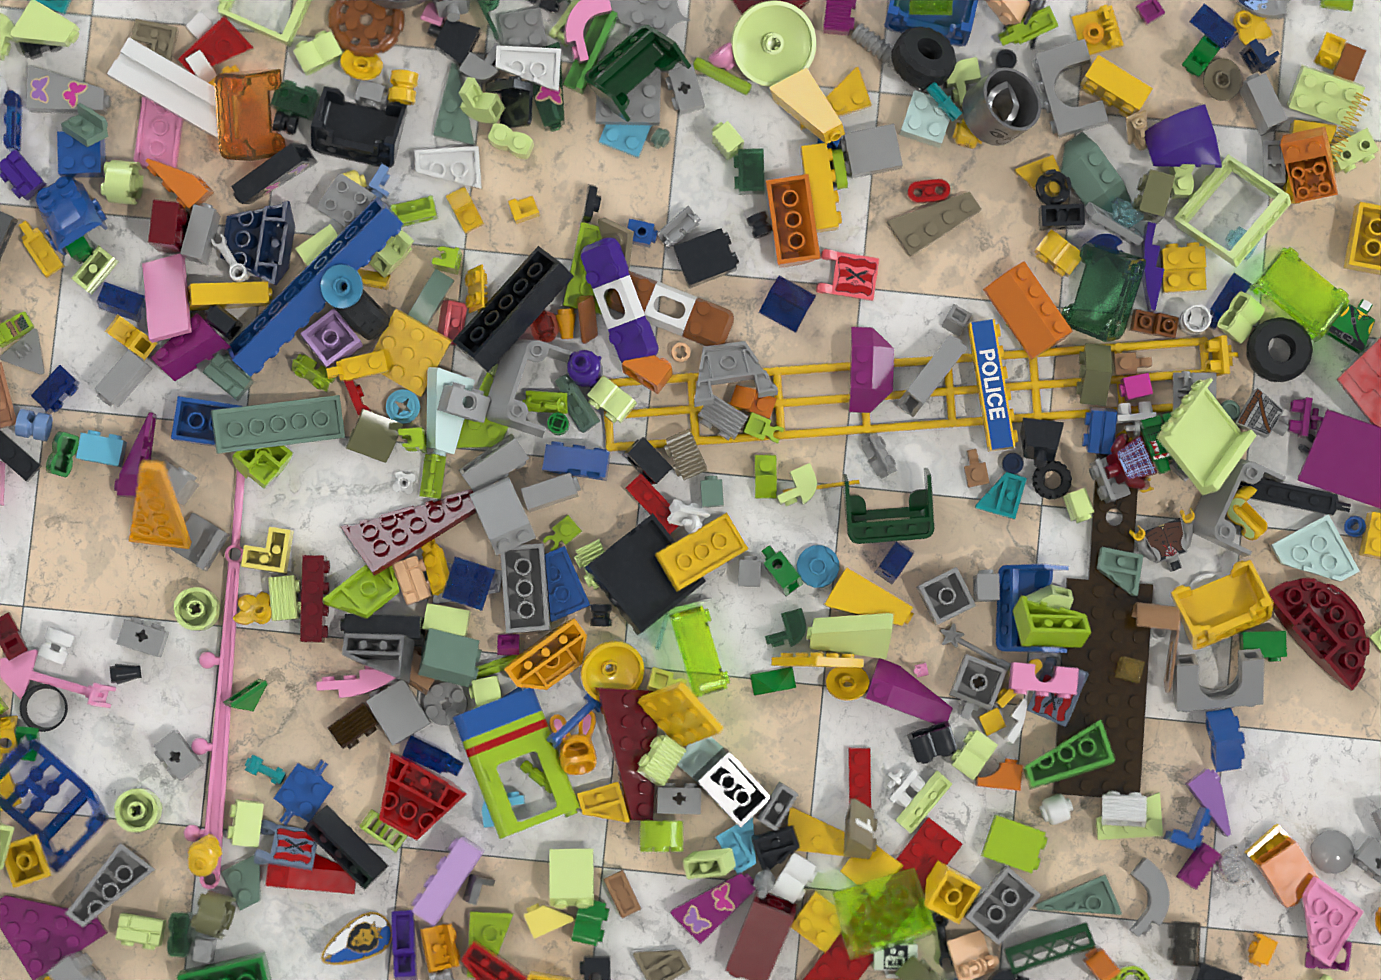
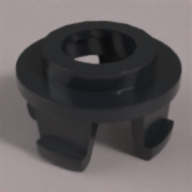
M1055 169L1048 170L1036 182V195L1046 205L1062 204L1070 195L1071 180ZM1049 182H1056L1060 186V193L1055 197H1050L1045 192V185Z

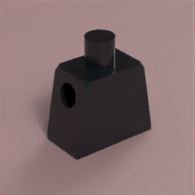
M447 19L443 27L431 23L427 34L437 38L434 44L437 51L461 67L469 52L472 53L481 35V29L459 21L451 22Z
M1023 418L1020 428L1023 455L1026 459H1034L1035 467L1043 468L1047 465V461L1052 462L1055 460L1064 422Z

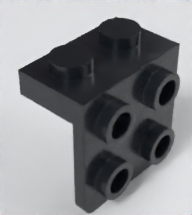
M510 76L509 80L497 78L495 82L486 83L485 92L501 95V102L505 109L500 116V124L506 125L509 128L524 127L531 124L533 83L522 81V78L518 76Z

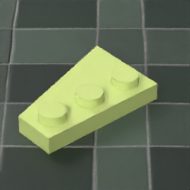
M1160 792L1147 797L1145 827L1102 825V816L1096 818L1097 840L1163 836Z

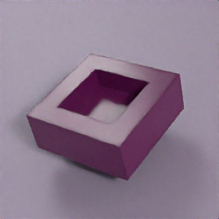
M1145 0L1135 7L1146 25L1166 13L1158 0Z
M499 634L497 654L519 655V634Z

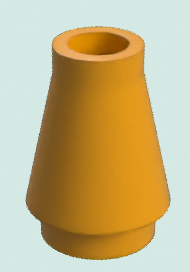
M574 308L557 309L555 316L561 339H573L576 320Z

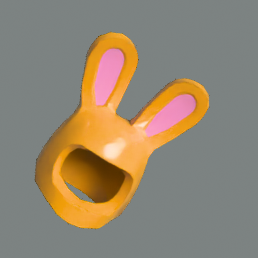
M593 711L579 722V734L570 735L569 732L562 738V743L560 744L561 768L567 774H586L592 771L597 764L596 751L591 739L596 725V715ZM559 714L551 717L549 726L552 733L557 732L567 723L565 718Z

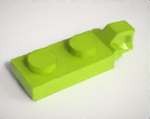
M1050 5L1034 12L1026 25L1023 24L1026 17L1019 24L1008 25L1006 27L1007 30L998 34L1001 44L1003 46L1011 42L1022 44L1058 27L1059 25Z

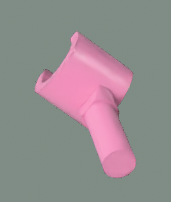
M926 662L914 665V673L917 674V678L929 675Z

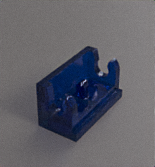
M1205 3L1189 21L1222 49L1223 47L1226 48L1240 32Z
M104 282L97 298L99 309L118 314L136 322H140L141 310L146 306L144 295Z

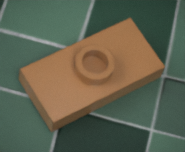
M624 870L603 879L621 918L641 910V906Z

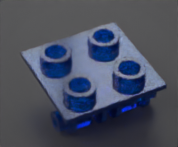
M455 556L441 598L482 611L495 569Z

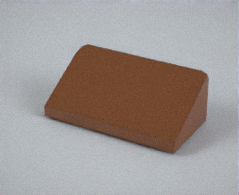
M593 295L578 296L577 298L581 342L583 344H586L598 335Z

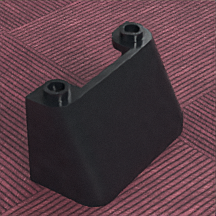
M324 86L311 124V147L320 154L378 167L383 164L391 168L397 156L407 114V105L400 102H391L387 104L385 110L350 103L345 101L344 94L338 88Z

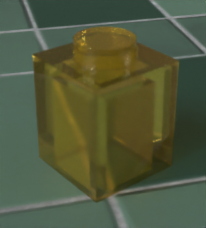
M1121 656L1115 678L1140 683L1145 662Z

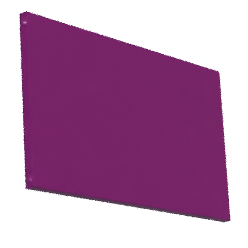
M1327 409L1297 480L1381 509V427Z

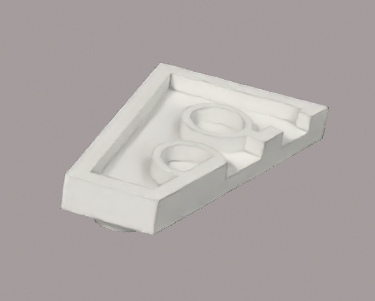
M497 46L496 69L559 93L561 49Z
M479 146L414 150L416 172L482 189Z

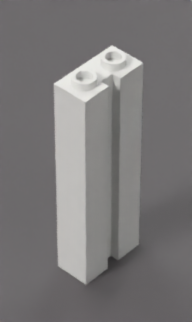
M127 39L120 51L117 60L115 59L107 73L110 78L219 141H222L223 137L227 138L232 130L230 125L234 119L238 120L243 111L239 100L135 40Z

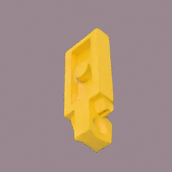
M26 220L19 224L25 234L21 237L22 243L46 278L65 267L38 227L33 229Z
M383 350L341 359V361L336 362L337 366L326 369L328 379L339 377L340 381L346 380V382L388 372Z
M435 539L422 546L421 549L423 550L422 558L432 594L438 596L453 584L443 548H440Z

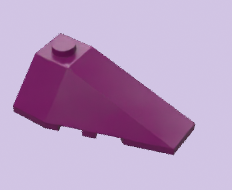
M148 413L119 473V479L116 478L114 491H117V496L136 498L140 466L142 461H151L157 418L155 413Z

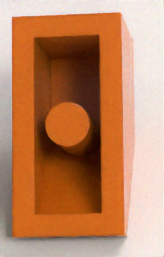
M655 355L625 360L622 363L624 374L656 394H659L673 375L670 362Z
M1093 948L1085 953L1086 958L1083 959V962L1097 980H1111L1121 972L1102 948Z

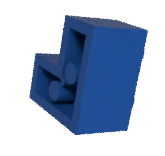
M1232 708L1206 712V729L1211 741V759L1216 773L1242 769V759H1245L1242 744H1245L1244 733L1239 731L1238 716H1234Z

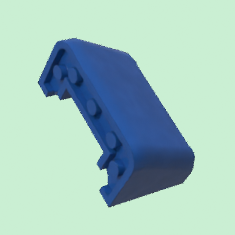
M890 0L884 26L886 29L898 33H904L909 28L929 27L940 32L950 41L951 45L966 46L972 31L978 0Z

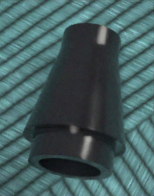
M124 664L110 666L111 684L117 683L119 685L142 678L141 666Z

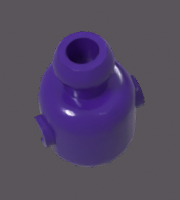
M588 350L574 351L569 356L567 362V372L571 380L583 388H593L603 375V366L600 362L602 357Z

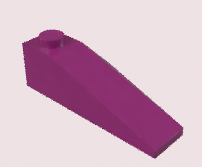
M881 658L878 659L869 688L864 697L865 699L932 724L949 720L953 709L949 704L900 665Z

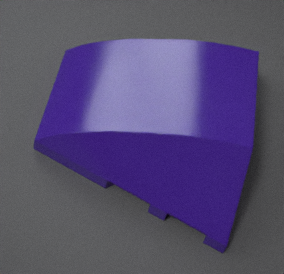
M1199 104L1163 119L1145 131V143L1153 166L1180 167L1182 164H1194L1195 167L1215 165V168H1222L1216 134L1205 104Z

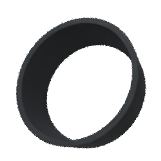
M39 684L25 692L20 701L19 710L23 722L28 727L39 728V732H46L57 728L65 720L68 712V703L63 693L56 687L48 684ZM53 689L60 693L64 700L65 712L63 718L55 726L40 727L33 723L28 716V701L38 690Z

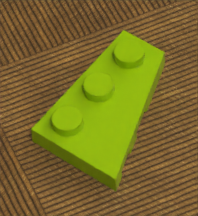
M471 911L469 947L476 940L498 955L514 913ZM467 969V978H474Z

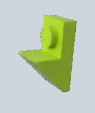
M755 455V499H776L777 455Z

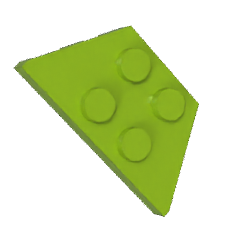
M488 372L479 390L484 392L483 395L487 397L494 380ZM486 417L484 423L465 419L456 449L491 448L504 439L509 427L489 421Z
M364 565L325 596L323 603L327 606L368 618L400 592L393 566L373 576L369 568Z

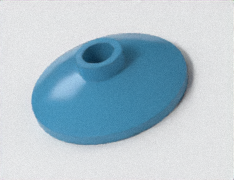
M335 265L329 268L323 275L321 292L324 299L330 305L336 308H347L354 305L361 297L363 283L361 276L354 268L348 265ZM344 282L347 284L345 291L342 290V283Z

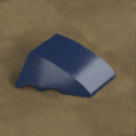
M284 201L282 204L274 206L268 205L254 211L249 210L229 215L226 218L224 237L227 240L226 245L237 263L244 265L248 272L274 285L279 283L289 269L295 233V223L290 201ZM221 253L220 258L225 260L224 256Z

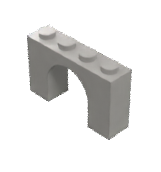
M1085 39L1035 54L1036 60L1032 62L1035 72H1040L1042 80L1038 81L1041 93L1046 92L1048 100L1044 101L1047 114L1052 113L1053 121H1050L1053 134L1057 133L1058 137L1061 138L1108 124L1103 100L1079 107H1072L1062 103L1055 93V83L1063 72L1091 63Z
M1260 649L1238 650V672L1235 679L1228 686L1216 690L1204 688L1199 684V664L1195 654L1176 655L1173 673V702L1177 711L1190 712L1202 709L1212 710L1214 708L1263 705L1264 658Z

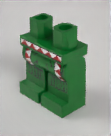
M1171 413L1140 421V429L1147 451L1153 464H1155L1158 474L1171 471L1168 461L1173 460V457L1157 438L1162 430V425L1172 417Z

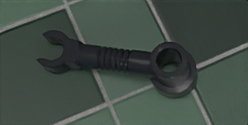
M934 912L931 915V923L937 929L941 956L939 964L943 967L942 960L949 958L952 966L953 962L946 942L945 927L948 924V918L942 916L943 919L937 921L935 918L940 914Z

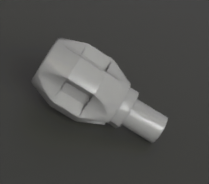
M762 870L755 877L754 884L760 898L766 897V894L773 890L775 886V877L770 870Z

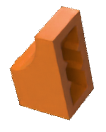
M1005 759V763L999 762L998 769L992 774L985 777H976L975 786L1020 791L1023 765L1018 764V760Z

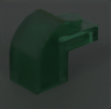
M802 608L780 614L785 631L765 636L767 645L771 644L772 648L785 645L784 640L788 639L789 647H793L802 640L806 632V621Z

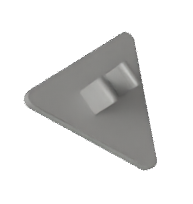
M33 328L0 355V360L43 375L45 371L38 330Z

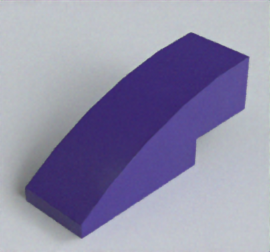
M412 910L391 911L395 980H418L415 922Z

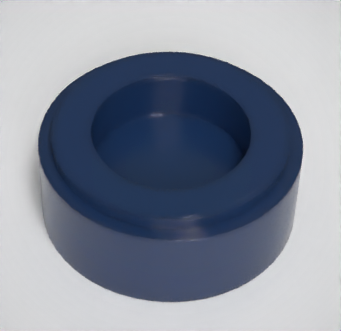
M1009 453L1002 460V468L1005 472L1017 474L1023 469V458L1017 453Z

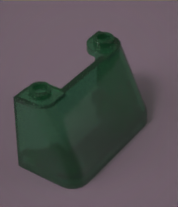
M1085 243V246L1080 251V258L1082 263L1086 265L1075 301L1065 306L1061 315L1073 330L1104 342L1118 340L1126 330L1145 270L1146 260L1136 255L1092 243Z

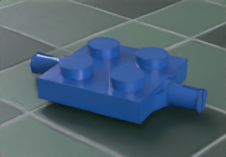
M320 760L313 770L306 768L299 762L273 798L286 809L279 820L281 823L286 816L288 817L283 823L286 826L293 815L301 817L308 823L314 817L334 787L325 781L321 775L329 764L325 762L320 769L324 762Z

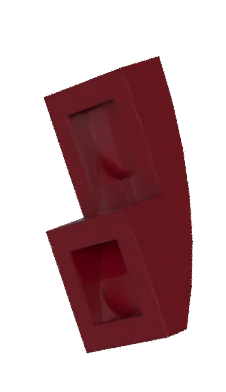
M10 612L0 617V646L8 661L28 651L27 645Z

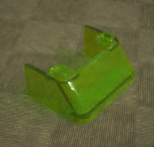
M702 605L670 614L669 617L693 694L700 698L728 689L727 684H730V679L727 671L723 672L708 625V622L712 621L708 608L704 609Z

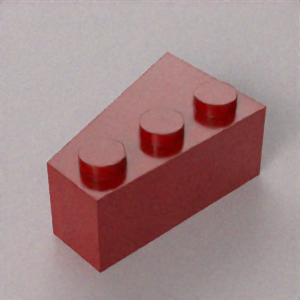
M476 940L472 942L461 959L476 980L528 979V975Z

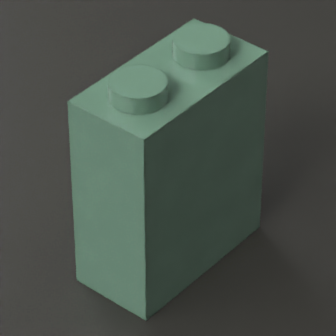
M429 628L424 640L418 675L469 687L471 681L476 680L478 668L475 665L476 662H479L482 652L481 649H478L480 640Z

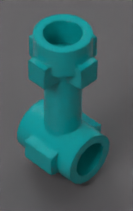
M255 755L247 759L245 763L246 772L255 776L260 772L272 778V783L282 784L286 776L283 769L279 767L276 770L262 764L263 759Z

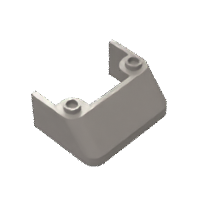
M517 340L500 359L488 395L491 399L486 418L489 421L542 438L546 427L526 421L528 414L526 404L514 398L527 360L541 362L548 356L567 363L571 351L539 340Z
M1240 459L1218 491L1201 495L1194 510L1193 533L1243 557L1250 556L1252 551L1233 543L1236 528L1231 522L1224 519L1240 482L1255 484L1261 480L1262 476L1271 481L1283 482L1286 477L1255 462Z

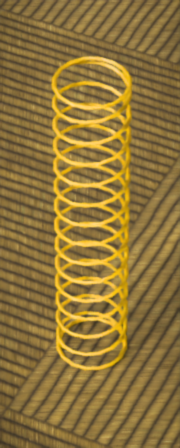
M1356 93V94H1358V95H1360V96H1362V97L1354 96L1355 98L1358 97V98H1361V99L1370 101L1369 98H1367V97H1365V96H1363V95H1361V94H1359V93ZM1352 101V103L1355 102V103H1358V104L1367 106V104H1365L1364 102L1359 103V102H1356V101ZM1352 107V108H1355V109H1358V110H1361V111H1365V110L1362 109L1361 107H1359V108Z

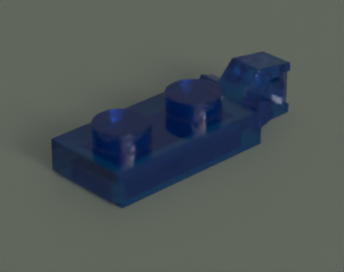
M1236 273L1231 275L1210 307L1209 312L1212 318L1209 328L1212 330L1216 329L1219 319L1229 309L1233 298L1240 291L1246 293L1252 285L1250 282Z
M412 735L409 737L402 754L404 757L439 774L449 772L458 776L464 764L449 753Z

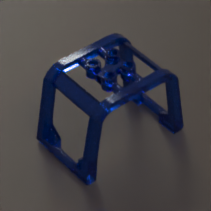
M27 734L0 762V781L31 748L41 755L44 760L38 766L31 767L29 775L23 781L15 784L14 792L7 799L0 794V808L30 834H37L48 866L58 873L110 817L95 790L39 740ZM52 765L60 774L55 780H49L44 789L38 781L42 780L43 773ZM68 779L80 791L41 830L29 818L35 812L43 810L45 803L51 796L59 793L60 786ZM30 789L34 796L30 800V806L22 813L13 804L19 798L27 796ZM88 801L93 812L85 823L87 830L68 850L62 847L56 851L51 841L52 837Z

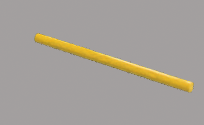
M859 480L849 481V485L860 484ZM843 482L817 485L816 490L843 486ZM784 489L783 493L792 489Z

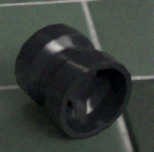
M277 110L273 121V131H285L288 135L294 136L298 128L299 115H287L284 111Z
M766 211L756 213L746 219L748 225L753 227L752 235L754 239L762 238L773 232L772 225L766 222L768 219Z
M591 604L593 617L590 619V626H612V620L610 619L612 605Z

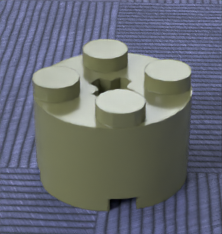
M209 890L206 894L201 893L197 902L199 909L191 920V927H194L198 933L222 940L225 937L222 934L224 929L229 930L233 921L236 906H233L232 902H236V898Z

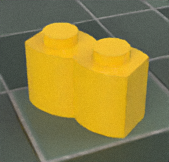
M1052 229L1034 251L1037 254L1035 257L1043 264H1051L1054 267L1052 270L1060 277L1064 275L1069 277L1085 256L1079 249L1067 242Z

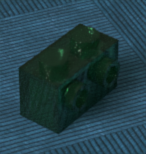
M290 80L278 81L270 103L271 107L275 110L296 114L300 118L313 121L321 97L317 93V89L309 86L304 88L297 87V83Z
M764 148L738 149V155H734V168H738V176H734V189H739V195L764 194Z

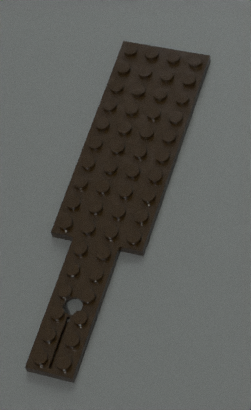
M1096 453V460L1106 458L1109 454ZM1094 480V513H1092L1088 580L1066 578V589L1072 591L1074 599L1070 610L1087 616L1091 634L1082 647H1062L1067 649V653H1061V667L1078 668L1088 672L1089 676L1081 690L1067 727L1057 724L1055 748L1101 720L1115 762L1102 768L1054 782L1052 794L1102 798L1103 794L1107 795V792L1110 791L1129 796V793L1132 792L1140 793L1151 627L1137 626V617H1132V611L1137 602L1152 604L1153 584L1139 583L1138 596L1134 597L1097 570L1101 547L1134 553L1135 541L1129 534V530L1135 533L1138 489L1128 487L1130 495L1117 499V502L1115 500L1106 504L1104 500H1100L1097 493L1099 486L1097 481ZM1110 509H1117L1122 513L1123 518L1119 525H1110L1106 520V514Z

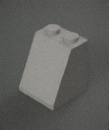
M509 477L469 494L496 556L536 538Z

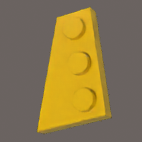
M793 807L789 808L787 826L794 825L800 842V848L796 851L844 856V831Z

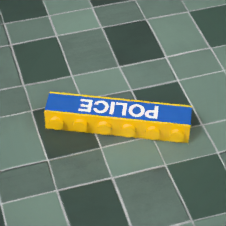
M995 319L971 322L967 327L987 450L992 452L1011 449L1018 442L1017 430L1012 428V421H1015L1013 408L1009 409L1008 400H1011L1010 388H1006L1005 379H1008L1006 366L1002 367L1001 358H1004V349L998 342V337H1001L1000 326L995 324Z

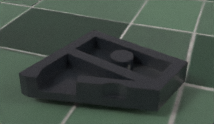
M794 825L752 836V843L762 870H771L778 863L781 864L785 861L789 854H793L800 848V842Z

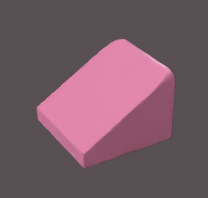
M429 2L421 15V20L441 26L445 23L446 17H439L434 3Z

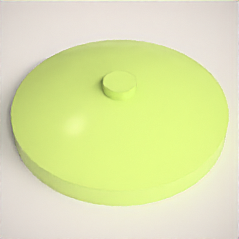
M775 0L758 3L745 11L734 27L731 38L734 61L739 70L748 79L757 84L771 87L802 69L810 67L816 52L814 27L806 14L792 4Z

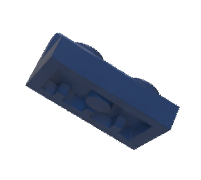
M1254 39L1244 47L1240 55L1252 74L1258 71L1262 74L1277 62L1275 59L1280 53L1276 51L1267 56L1264 45L1261 42L1259 43L1257 39Z

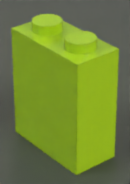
M994 815L981 856L1032 874L1033 870L1037 871L1041 858H1038L1040 849L1044 850L1048 838L1045 837L1046 832Z

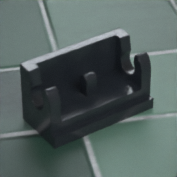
M644 437L640 440L637 439L622 454L651 485L658 484L673 468Z

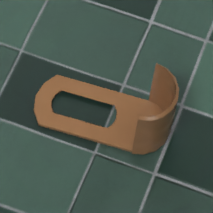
M1137 602L1132 611V617H1137V626L1171 630L1164 676L1165 693H1169L1172 687L1180 631V609L1175 606Z

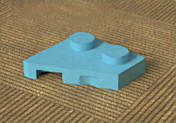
M606 124L599 143L639 158L652 125Z
M750 818L741 828L736 824L716 836L722 849H732L736 864L734 870L737 875L756 864L755 848L752 843V836H754L753 818Z

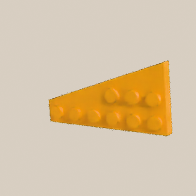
M142 461L128 542L190 549L192 541L164 463Z

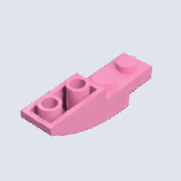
M364 666L365 670H359L360 679H357L356 675L343 676L344 680L336 681L335 676L322 677L321 682H316L317 691L339 689V698L353 697L388 685L387 683L394 680L395 677Z

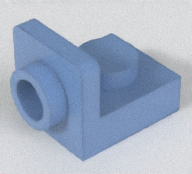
M381 164L374 175L368 189L376 197L387 199L389 192L382 189L380 185L385 186L391 175L388 174L389 168Z

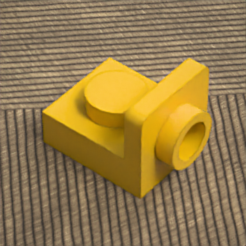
M1326 32L1314 63L1333 70L1340 59L1346 39Z

